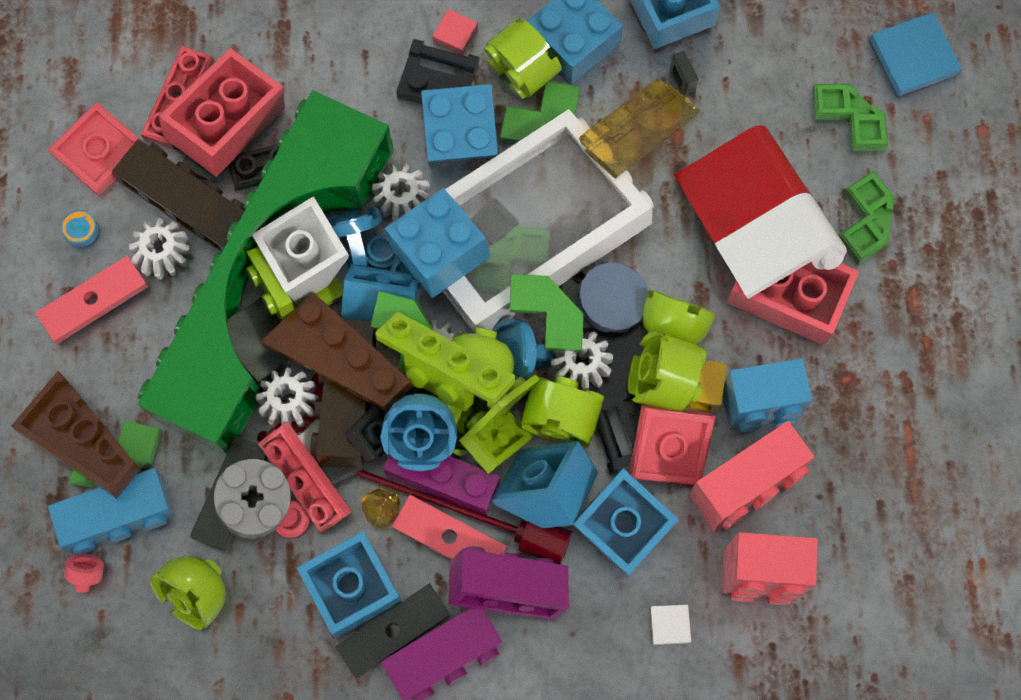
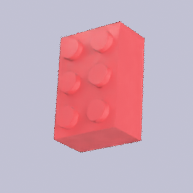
M229 48L159 116L163 137L217 177L285 109L284 90L282 85Z
M812 262L749 299H747L736 280L726 303L825 346L834 333L859 271L844 264H840L831 270H821L815 268Z
M787 421L698 480L688 496L713 532L721 526L727 531L744 519L743 517L749 513V507L753 506L757 511L772 501L773 497L780 492L778 489L780 486L786 491L800 482L810 472L807 466L815 456L791 423Z
M739 532L723 550L722 594L731 595V600L736 602H754V598L766 597L769 598V604L791 605V601L798 600L800 596H804L807 591L816 586L817 538Z

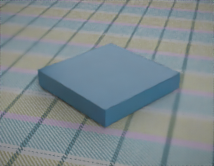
M934 12L873 33L870 37V41L898 97L957 76L962 71Z

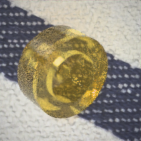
M377 488L363 497V513L373 526L378 528L385 527L398 517L400 498L396 493H390L386 489Z

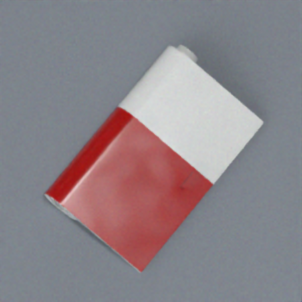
M754 126L674 174V177L747 299L812 262L815 268L821 270L834 269L843 262L847 252L846 246L766 126Z

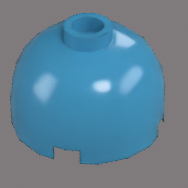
M420 393L401 398L392 405L384 417L380 436L383 450L388 456L390 453L394 459L398 460L397 464L404 469L414 471L435 469L440 466L441 461L445 460L448 455L450 457L454 452L457 439L454 414L446 403L431 395Z

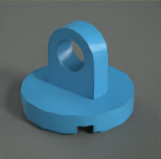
M375 207L367 208L368 214L360 215L359 211L351 210L326 217L349 254V258L346 260L349 268L351 264L367 267V258L360 232L383 223L380 210Z
M502 319L492 330L497 332L496 339L506 344L512 352L515 381L521 376L525 381L532 376L534 368L550 366L551 361L555 359L553 351L544 350L545 345L536 344L533 330L522 319Z

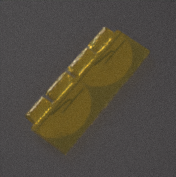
M657 78L623 103L620 108L615 109L603 118L599 124H595L583 133L579 140L586 148L585 152L611 176L617 179L694 118L700 110L671 84L667 86L663 80Z

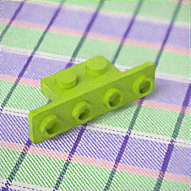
M396 312L376 331V339L404 355L406 377L415 387L426 389L438 396L442 402L447 405H454L464 412L474 403V394L491 404H495L515 383L514 374L400 312Z

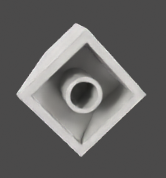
M314 196L252 235L285 293L297 305L303 302L312 292L316 294L327 287L349 258V254Z

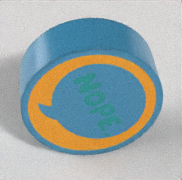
M76 210L64 217L61 223V232L71 245L85 247L95 241L99 233V226L89 212Z

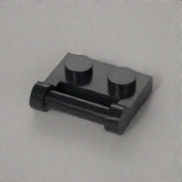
M413 39L396 91L397 98L422 104V90L472 86L480 57L472 54L466 57L427 46L424 41ZM422 58L462 69L464 72L462 77L420 66L419 63Z
M628 391L604 398L596 424L609 460L606 465L610 475L617 474L623 468L628 470L630 467L632 454L622 456L607 412L614 409L617 410L629 446L633 452L643 404L634 402L632 399L635 398V395L629 394Z

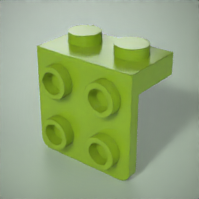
M258 246L247 252L250 266L246 267V272L254 287L260 285L263 290L262 300L270 315L276 313L280 322H282L300 304L297 305L285 293ZM337 275L327 287L316 293L327 305L343 298V286Z
M536 374L526 381L522 376L518 378L497 403L491 404L488 402L486 404L488 408L484 412L480 411L466 424L469 431L459 441L488 474L533 438L521 428L522 425H520V422L509 410L540 381Z

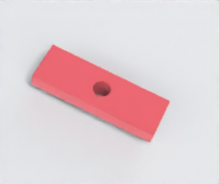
M181 46L141 132L143 139L175 150L176 147L163 137L159 116L178 98H174L176 94L182 95L214 64L213 56Z
M127 255L36 312V315L57 345L148 286ZM98 298L96 303L89 305L91 299Z
M289 422L281 425L258 443L269 461L282 471L291 492L321 534L352 512Z
M409 495L392 526L394 530L450 560L462 548L481 547L485 549V552L495 554L505 553L507 550L506 545L412 495ZM447 533H454L457 539L454 543L447 544L443 541V537Z

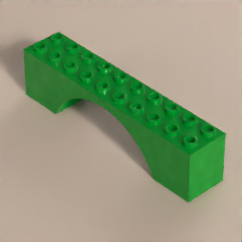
M314 90L311 91L307 100L303 99L299 103L295 112V122L290 130L286 129L282 133L278 143L279 150L273 160L269 159L266 162L261 173V183L257 190H252L248 194L244 204L245 211L241 219L234 221L227 234L228 242L222 253L217 252L213 257L209 267L211 272L204 284L200 283L195 289L192 296V307L187 316L182 315L174 329L175 337L169 347L162 349L156 361L158 368L151 380L147 379L143 383L138 393V399L140 400L137 405L154 420L227 455L235 435L241 436L257 407L256 394L262 393V390L240 362L233 347L227 325V320L239 312L241 296L249 277L246 272V267L250 266L247 252L258 247L252 235L313 196L324 214L340 210H363L372 193V185L378 182L379 172L383 173L394 152L389 125Z

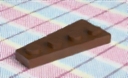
M314 292L260 341L270 351L278 352L287 357L289 361L314 371L323 379L346 388L348 392L386 412L413 387L411 381Z
M59 371L56 372L11 425L17 433L116 499L141 470Z

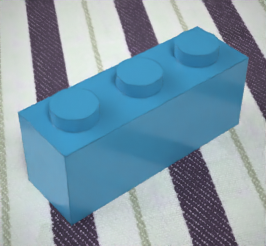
M156 468L137 474L117 499L99 487L48 505L60 548L68 553L73 552L74 555L93 551L96 548L95 544L108 539L110 542L127 539L131 536V531L141 527H145L146 530L158 528L167 523V518L175 516L163 475Z

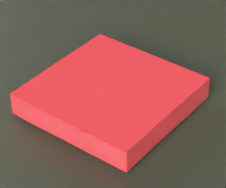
M96 102L47 150L94 193L100 196L117 179L112 170L139 138Z
M642 405L628 473L634 479L695 485L698 480L703 478L715 416L707 412L675 411Z

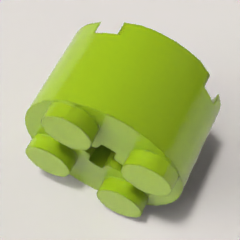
M520 17L513 20L489 40L484 47L485 53L490 58L487 60L489 67L497 76L500 77L504 74L512 82L509 84V88L521 101L526 97H531L562 70L557 56L552 60L549 58L547 50L550 46L529 22L526 20L521 22Z
M656 331L649 332L639 344L645 347L641 356L634 355L628 375V392L635 395V398L632 400L636 403L682 411L689 402L695 404L701 396L702 384L699 382L701 367L706 359V349L699 347L695 343Z
M538 377L540 381L530 390L520 423L522 425L521 428L531 435L552 442L553 438L563 440L564 443L579 441L583 449L588 448L595 431L604 396L593 391L577 389L578 383L566 377H557L556 382Z

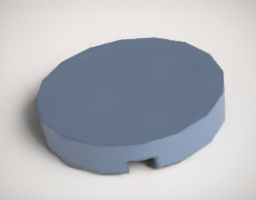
M615 262L599 264L591 269L580 283L578 306L585 320L599 331L607 333L609 331L626 332L636 326L643 317V305L648 293L647 286L641 276L627 265Z

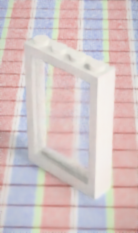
M569 109L445 189L486 237L490 253L489 259L442 291L474 333L476 327L493 330L502 319L512 318L518 314L509 312L511 274L549 276L559 287L652 224V208H654V205L649 195L643 190L640 192L632 184V177L625 167L621 165L616 168L617 171L611 167L613 166L611 164L613 163L611 161L612 155L608 147L603 145L602 141L597 143L592 137L590 127L581 117L577 119Z

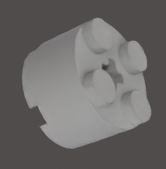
M259 459L242 460L227 467L218 479L214 491L215 510L221 523L236 536L247 539L265 537L276 530L287 516L291 499L290 487L282 471L273 464ZM249 491H256L257 497L263 498V501L256 502V507L254 508L248 507L246 500H241L242 497L249 495Z

